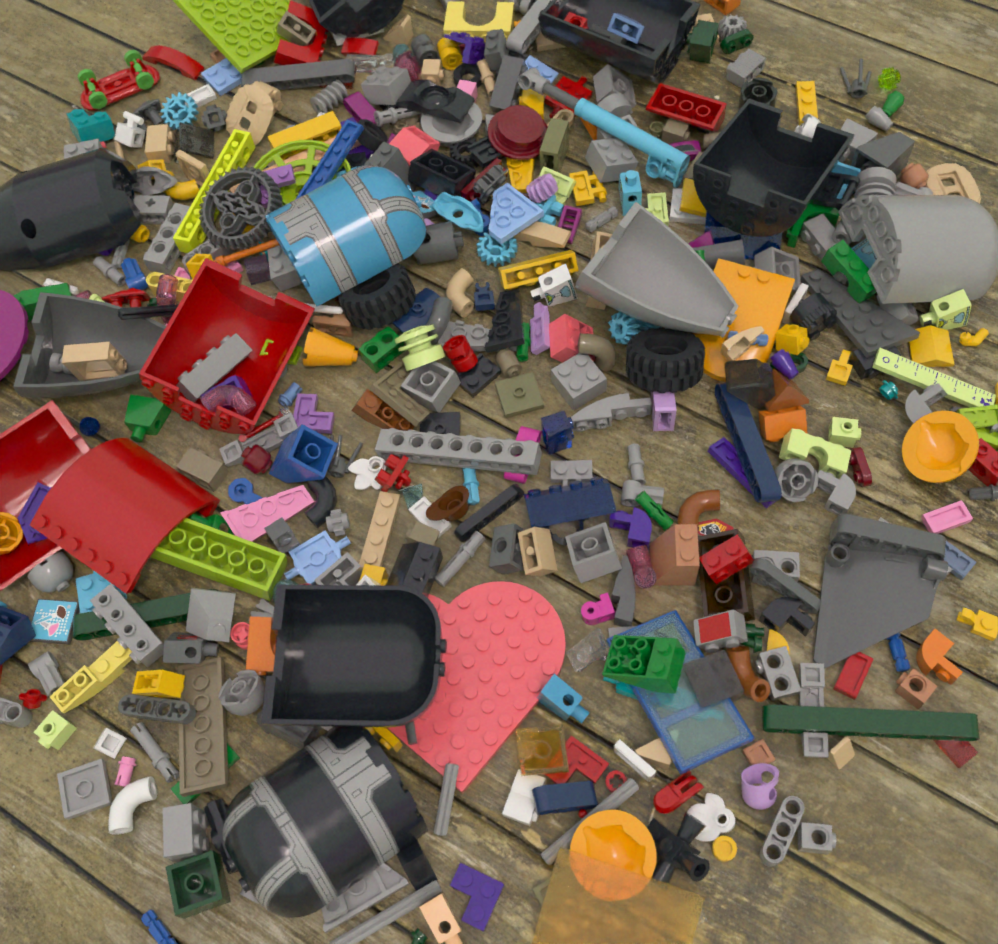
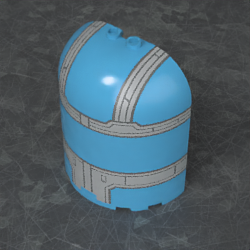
M364 165L354 168L265 215L273 235L285 255L288 256L316 306L325 303L408 258L421 246L426 235V224L420 210L422 205L418 197H413L410 186L406 185L398 175L378 165Z

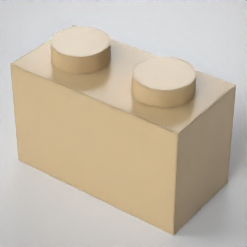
M168 124L147 126L145 154L148 160L164 159V163H171V157L174 155L173 142H175V135L170 130Z
M532 527L517 533L525 575L544 576L558 571L550 529Z

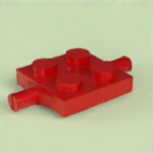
M563 76L555 85L578 99L585 98L589 100L593 91L583 86L587 82V78L581 76L577 82ZM549 96L545 97L544 103L554 109L549 114L550 118H553L562 109L571 110L574 114L573 109Z

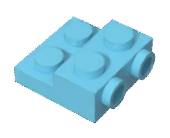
M93 571V574L76 578L80 613L91 612L95 606L90 600L108 585L112 584L95 571ZM113 585L127 599V594Z

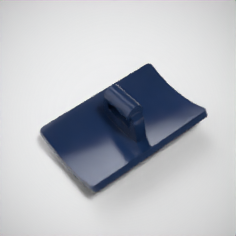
M423 289L416 294L412 308H409V312L402 315V318L398 321L392 322L393 325L402 333L421 325L425 326L430 318L434 301L440 296L431 289Z

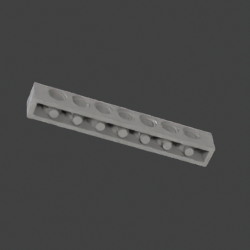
M395 428L381 429L375 447L377 455L384 460H387L390 454L396 455L399 458L405 455L409 458L407 461L409 463L532 475L538 474L542 456L539 443L532 440L516 441L510 438L505 440L493 437L480 438L473 435L458 436L452 433L437 434L432 431L427 433L415 430L402 431Z

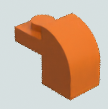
M934 629L918 648L916 654L917 664L925 676L933 670L941 681L952 685L963 672L944 657L954 643L937 629Z

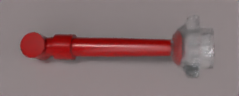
M281 405L277 416L255 427L251 432L241 434L239 441L245 442L248 438L255 436V434L274 424L273 421L291 413L287 406L283 408Z

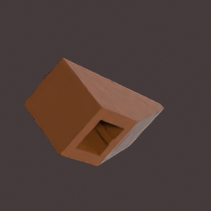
M369 389L365 390L351 410L367 422L382 429L395 428L408 431L413 430L415 427Z

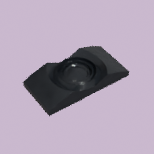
M430 80L411 81L397 100L396 106L461 123L475 100L474 97L457 87L445 88L437 86Z

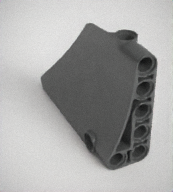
M841 514L837 516L830 526L828 552L824 557L820 593L821 605L818 610L813 662L824 664V669L876 643L926 621L930 617L937 587L940 581L946 578L948 572V562L944 561L946 538L939 534L855 515ZM834 554L839 555L841 559H837Z

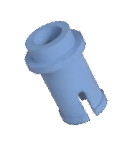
M293 382L283 394L279 395L278 402L285 408L292 406V401L297 397V393L302 392V388H299L300 386Z

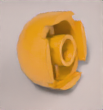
M0 512V555L8 554L17 548L23 536V530L18 523L19 520L13 515Z

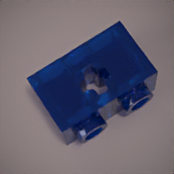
M565 411L541 418L542 439L549 455L572 447V439H574L572 429H574L571 417L567 418Z

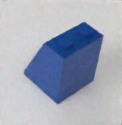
M301 424L283 440L269 474L285 483L324 479L338 443Z

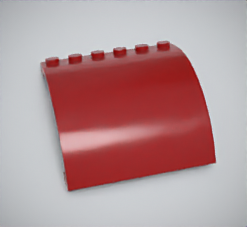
M116 438L89 450L60 476L45 496L30 526L128 594L134 589L141 576L140 572L150 556L169 533L196 511L205 517L211 516L220 499L129 438Z

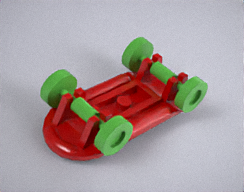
M130 50L124 55V60L130 68L101 78L99 81H96V76L92 70H81L78 73V80L84 86L80 97L81 105L86 110L94 111L149 89L159 82V72L156 68L145 65L142 62L141 54L137 50Z

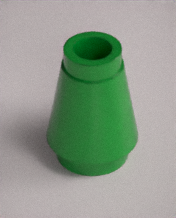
M898 91L888 94L882 110L889 118L904 104L905 98L903 94Z

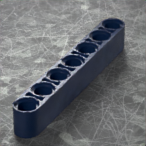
M739 383L716 384L715 397L755 501L757 503L779 501L782 495L781 486Z

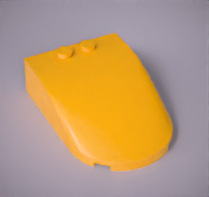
M718 258L713 272L739 306L734 313L737 317L731 325L727 324L729 330L723 338L718 335L693 334L705 346L703 373L723 382H741L748 377L756 376L767 365L776 340L775 333L780 329L795 279ZM762 326L765 330L762 334L768 335L767 346L751 345L732 364L723 356L721 348L722 344L728 340L729 331L740 333L750 328Z

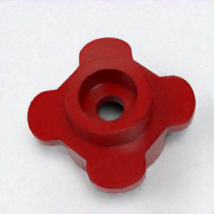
M29 689L26 693L19 694V699L23 700L24 707L36 709L41 706L42 701L47 700V695L41 694L37 689Z

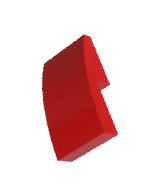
M345 38L341 53L345 57L358 55L361 59L375 58L379 42L366 38Z

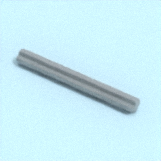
M629 778L541 853L544 861L548 865L552 864L570 848L576 829L586 818L599 811L615 810L639 789L638 784L632 778Z
M437 881L429 883L334 939L330 944H356L441 894L442 889Z

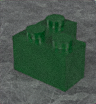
M698 20L697 26H694L692 33L688 35L687 53H690V60L710 64L719 32V23Z

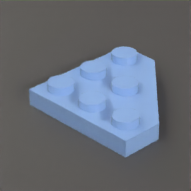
M506 183L493 191L489 235L500 244H503L542 218L544 210L510 184Z

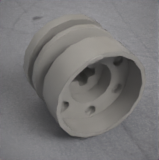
M871 167L857 175L860 178V184L855 188L854 198L861 195H896L897 179L891 170L884 167Z

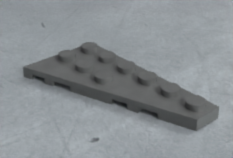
M816 269L801 275L800 281L809 285L808 290L812 295L821 293L837 311L836 323L856 347L860 348L866 358L875 355L879 348L887 350L893 346L897 347L919 338L920 332L869 300L859 304L846 291L847 286L823 271Z

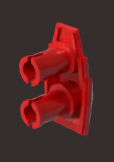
M133 287L102 297L104 302L122 308L124 303H130V307H142L141 302L151 299L145 291Z

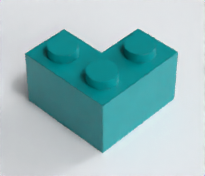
M75 109L70 113H66L71 131L79 142L99 139L100 142L115 137L112 120L106 112H96L94 115L88 116L84 109Z

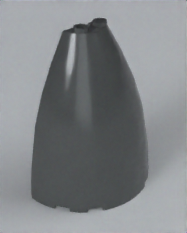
M40 292L32 319V325L36 333L31 355L22 354L13 387L20 397L62 398L98 394L141 381L139 377L141 369L166 326L150 318L121 320L118 317V310L122 307L110 303L69 295ZM110 342L127 361V369L122 375L79 381L73 374H66L64 371L51 372L49 366L50 357L53 353H60L63 356L64 345Z

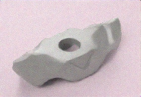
M140 167L137 170L138 183L132 184L134 191L140 192L142 195H153L171 188L178 180L171 174L156 167ZM153 176L155 178L154 186H152L151 184V178Z

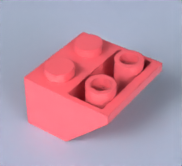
M416 126L402 128L389 143L399 148L409 166L411 160L431 148L438 151L440 142Z
M563 314L549 323L550 357L563 363L577 355L579 334H593V327L567 314ZM587 354V355L592 359V361L594 362V361H595V356H594V355H591V354Z

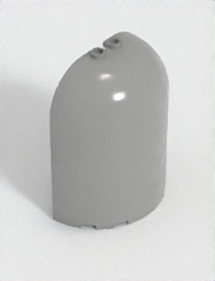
M861 195L860 197L850 199L838 211L852 242L860 241L865 234L877 257V260L867 273L882 304L932 302L964 289L969 300H975L984 296L998 274V226L991 214L981 204L970 198L959 195Z

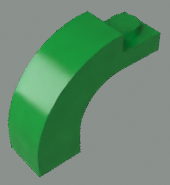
M812 199L797 222L787 229L786 238H789L787 246L795 248L803 223L821 214H824L835 228L840 216L838 210L832 207L813 204Z

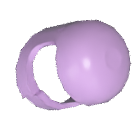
M766 763L754 764L744 769L741 773L742 797L751 808L757 810L768 809L776 801L777 791L774 786L778 783L779 770L775 766ZM768 771L774 776L773 780L769 783L763 782L762 772Z

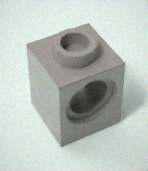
M802 822L798 826V852L828 855L832 848L836 847V834L832 833V825ZM812 833L821 835L823 839L822 845L813 842Z

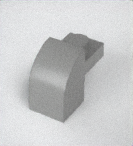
M621 93L611 94L597 104V106L619 118L633 113L632 105L626 96Z
M939 383L928 386L921 395L916 389L909 394L905 409L907 416L913 424L921 417L932 413L933 411L930 406L947 395Z
M822 470L818 472L816 488L830 494L824 509L837 516L847 514L856 495L854 482L844 473L839 480L829 472Z

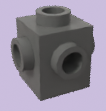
M216 105L206 107L207 110L203 111L204 115L201 116L204 126H207L208 129L213 128V131L224 129L223 125H227L225 122L227 118L226 111ZM213 115H217L219 117V120L217 122L213 121Z

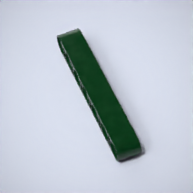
M191 593L130 605L150 628L187 621ZM93 611L73 616V638L75 640L84 641L117 635V633L112 634L104 625L107 623L105 618L103 617L100 620Z

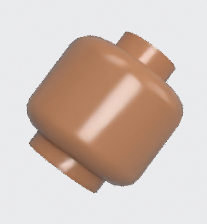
M911 163L900 172V181L916 189L927 186L926 181L929 175L921 164Z

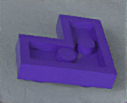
M460 863L450 887L471 897L461 921L484 932L504 888V884Z

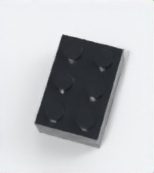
M431 148L410 161L408 181L437 195L446 192L449 195L461 197V190L475 178L476 170Z

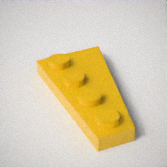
M506 157L512 187L522 194H527L526 187L533 181L535 158L514 160Z

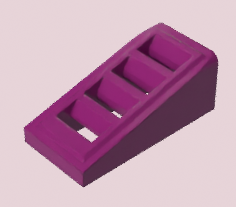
M564 205L558 227L572 229L567 243L573 244L583 213L580 208ZM567 216L575 217V220L567 218ZM565 222H570V223H574V225H569V224H564V223H565Z
M707 231L688 244L692 248L715 244L712 231Z

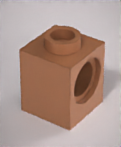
M913 668L909 674L903 672L896 681L899 687L895 692L919 710L938 686ZM909 683L915 684L919 692L913 691Z

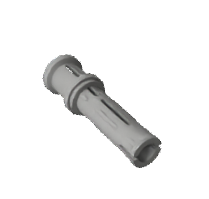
M390 107L386 111H375L374 119L376 125L382 127L383 124H394L399 119L422 113L406 108L395 109Z

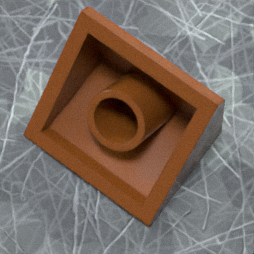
M776 369L772 370L755 391L757 397L769 412L809 404V399L795 382L789 380Z

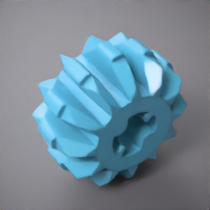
M620 311L612 315V320L608 322L611 326L608 331L612 332L611 338L615 339L616 343L627 344L635 334H638L640 332L638 327L642 325L637 322V319Z

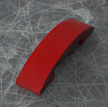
M152 46L142 56V60L154 65L158 62L180 70L183 76L196 80L205 70L204 66L193 58L166 46Z

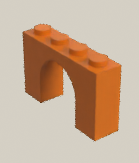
M250 616L246 670H254L258 675L266 676L267 671L273 672L276 634L272 630L273 617Z

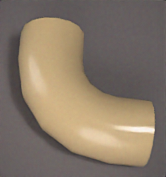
M461 268L448 282L446 298L452 301V309L464 318L474 308V302L465 296L466 289L474 280L465 269Z

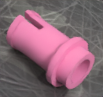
M122 757L121 761H118L120 767L114 785L125 787L130 783L133 768L137 766L135 764L136 759Z

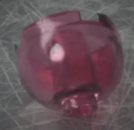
M407 50L398 55L394 67L407 68L410 80H419L421 69L416 57H411L410 53L412 51Z

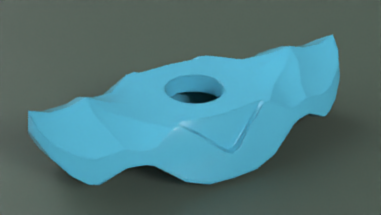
M443 192L432 204L439 215L447 221H452L454 225L476 232H483V220L480 212L465 198ZM457 211L463 212V215L459 218L453 216Z

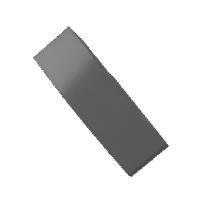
M623 555L621 561L622 569L618 572L611 602L618 604L614 625L629 627L633 623L636 592L631 564L628 556Z

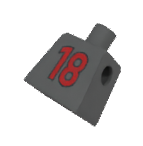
M173 632L164 640L163 663H202L207 656H218L219 644L208 643V640L191 633Z

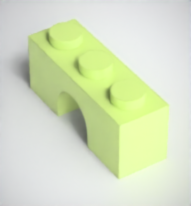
M792 428L784 436L779 455L780 459L798 458L805 460L807 455L811 454L819 462L818 472L820 470L829 472L837 479L841 478L843 473H847L851 450L844 448L840 444L825 441L821 437L809 435L800 429Z

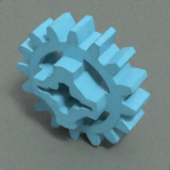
M178 92L177 96L172 94L171 99L167 97L166 100L168 102L162 103L165 108L160 110L164 114L161 116L165 121L164 123L168 124L173 130L181 131L182 127L188 130L187 125L193 126L192 121H197L195 115L199 114L196 110L198 105L195 103V100L186 93L182 95L180 92Z
M484 232V238L479 237V243H477L478 256H481V261L486 260L487 265L494 263V267L497 266V263H500L502 266H504L505 261L510 263V257L515 258V252L518 251L517 240L513 239V237L500 244L488 233Z

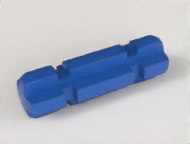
M897 633L887 638V640H890L889 647L893 660H896V670L898 672H905L910 669L908 659H905L907 655L902 639H899L901 635Z
M151 909L143 914L142 922L146 927H150L148 930L158 944H177L174 938L169 937L171 934L160 919L157 920L158 915L154 910Z

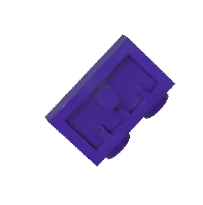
M451 31V34H444V38L465 44L462 62L477 64L480 60L485 59L484 38L471 37L470 34L465 32Z

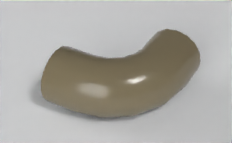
M579 334L578 353L596 356L595 364L600 370H611L616 361V350L610 341L598 335Z

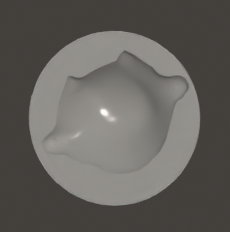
M473 103L461 123L424 113L421 116L423 132L440 142V145L444 147H450L452 143L462 142L469 138L472 139L482 124V113L476 103Z

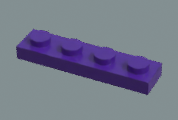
M725 437L709 446L707 452L752 494L735 447ZM777 501L762 502L761 504L767 509Z

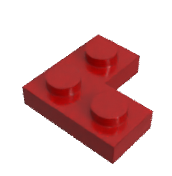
M570 736L543 772V775L555 784L567 783L577 770L596 784L608 768L609 763L573 736Z

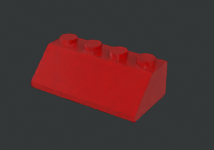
M659 83L646 106V110L710 131H718L725 119L727 103Z

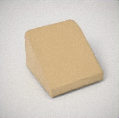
M848 737L843 738L829 751L827 759L838 770L855 755L850 739Z

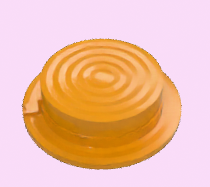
M953 411L929 413L917 420L906 433L902 444L903 461L907 469L923 481L930 483L951 481L965 473L975 461L979 449L978 433L974 425L959 413Z
M603 810L586 818L576 829L570 845V861L576 878L590 893L607 900H623L639 893L650 881L656 866V847L651 833L638 818L621 810Z

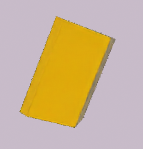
M931 325L915 329L920 332L918 339L908 342L911 361L926 367L954 366L948 330Z

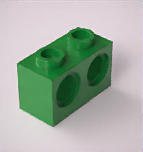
M387 326L385 329L380 330L371 340L363 343L358 350L361 359L377 374L404 352L398 350V348L405 346L404 341L396 344L394 339L398 338L399 335Z

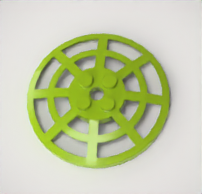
M316 140L291 141L270 150L253 168L263 170L273 160L278 167L291 164L293 168L306 165L304 171L294 173L295 184L279 188L284 206L297 198L298 191L304 187L311 176L313 166L317 167L320 162L314 160L315 150L326 152L330 145ZM308 149L307 159L295 160L285 164L280 157L294 150ZM346 158L342 162L337 172L342 167L345 168L346 173L351 170Z

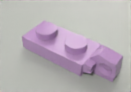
M541 302L534 305V317L530 319L531 352L535 355L550 348L548 307L541 304Z

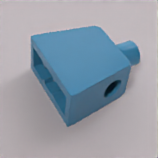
M553 674L537 697L541 704L565 721L571 715L582 724L590 713L579 705L583 697L555 674ZM563 700L567 701L570 706H566Z

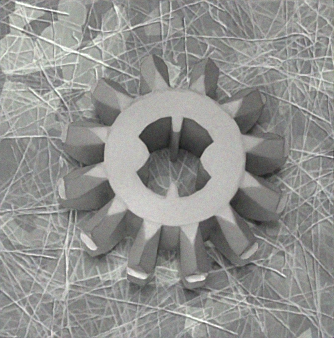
M730 14L729 17L723 16V19L719 22L718 32L721 41L731 34L747 29V21L743 17H738L737 14L735 16Z

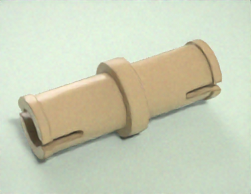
M486 59L477 62V66L487 94L492 96L495 87L494 74L490 71Z

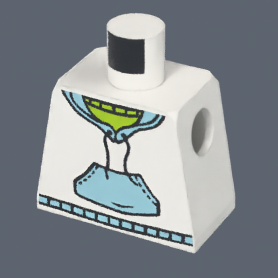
M566 264L539 276L538 280L541 287L530 291L534 302L545 298L548 306L578 299Z

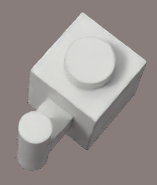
M125 111L123 117L128 119L127 123L117 124L114 140L129 147H142L145 130L137 127V124L142 125L144 119Z

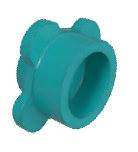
M883 380V385L879 388L881 394L887 400L897 399L898 388L896 385Z

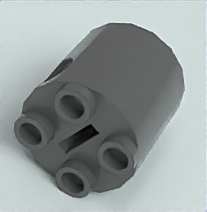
M452 221L426 225L425 238L421 246L414 252L418 265L458 259V247L464 246L462 232H455Z

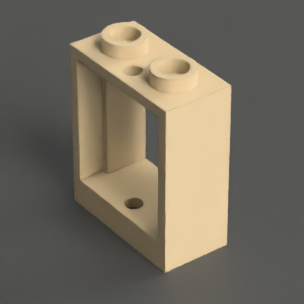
M110 342L64 345L62 364L79 381L115 377L124 374L127 369L126 359Z

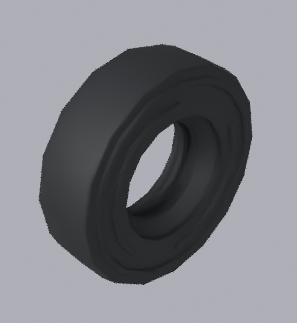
M463 63L455 68L453 79L456 86L459 80L476 82L477 88L482 85L481 74L477 64ZM468 73L475 75L472 79L462 78L463 75Z

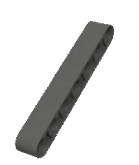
M340 59L248 69L242 73L241 87L252 85L255 81L264 82L279 90L331 85L332 82H336V79L341 81L342 84L351 83L355 80V62L351 59Z

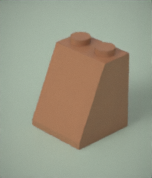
M675 524L650 543L651 586L695 585L699 570L697 524Z

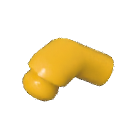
M980 328L975 335H971L969 332L966 335V332H963L959 336V342L963 346H979L988 336L989 332L985 328Z

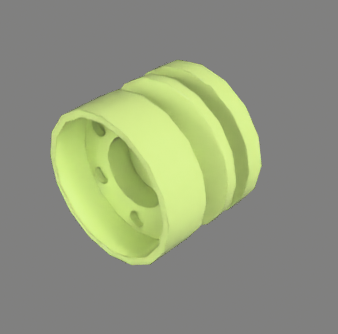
M434 324L428 326L421 325L403 332L402 335L394 339L396 344L403 341L406 343L405 346L398 348L399 351H409V354L402 358L406 371L445 357L442 345H432L430 342L436 339L438 335L428 336L427 332L435 329Z

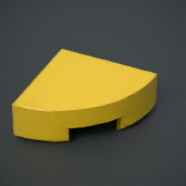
M769 629L766 651L786 646L790 655L786 639L780 633Z

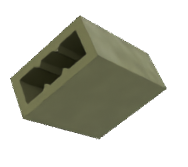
M551 118L540 148V170L545 166L558 173L561 172L569 148V121Z

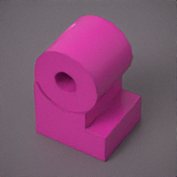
M608 592L599 595L600 601L598 602L589 601L583 604L581 615L584 623L596 625L614 619L615 611Z

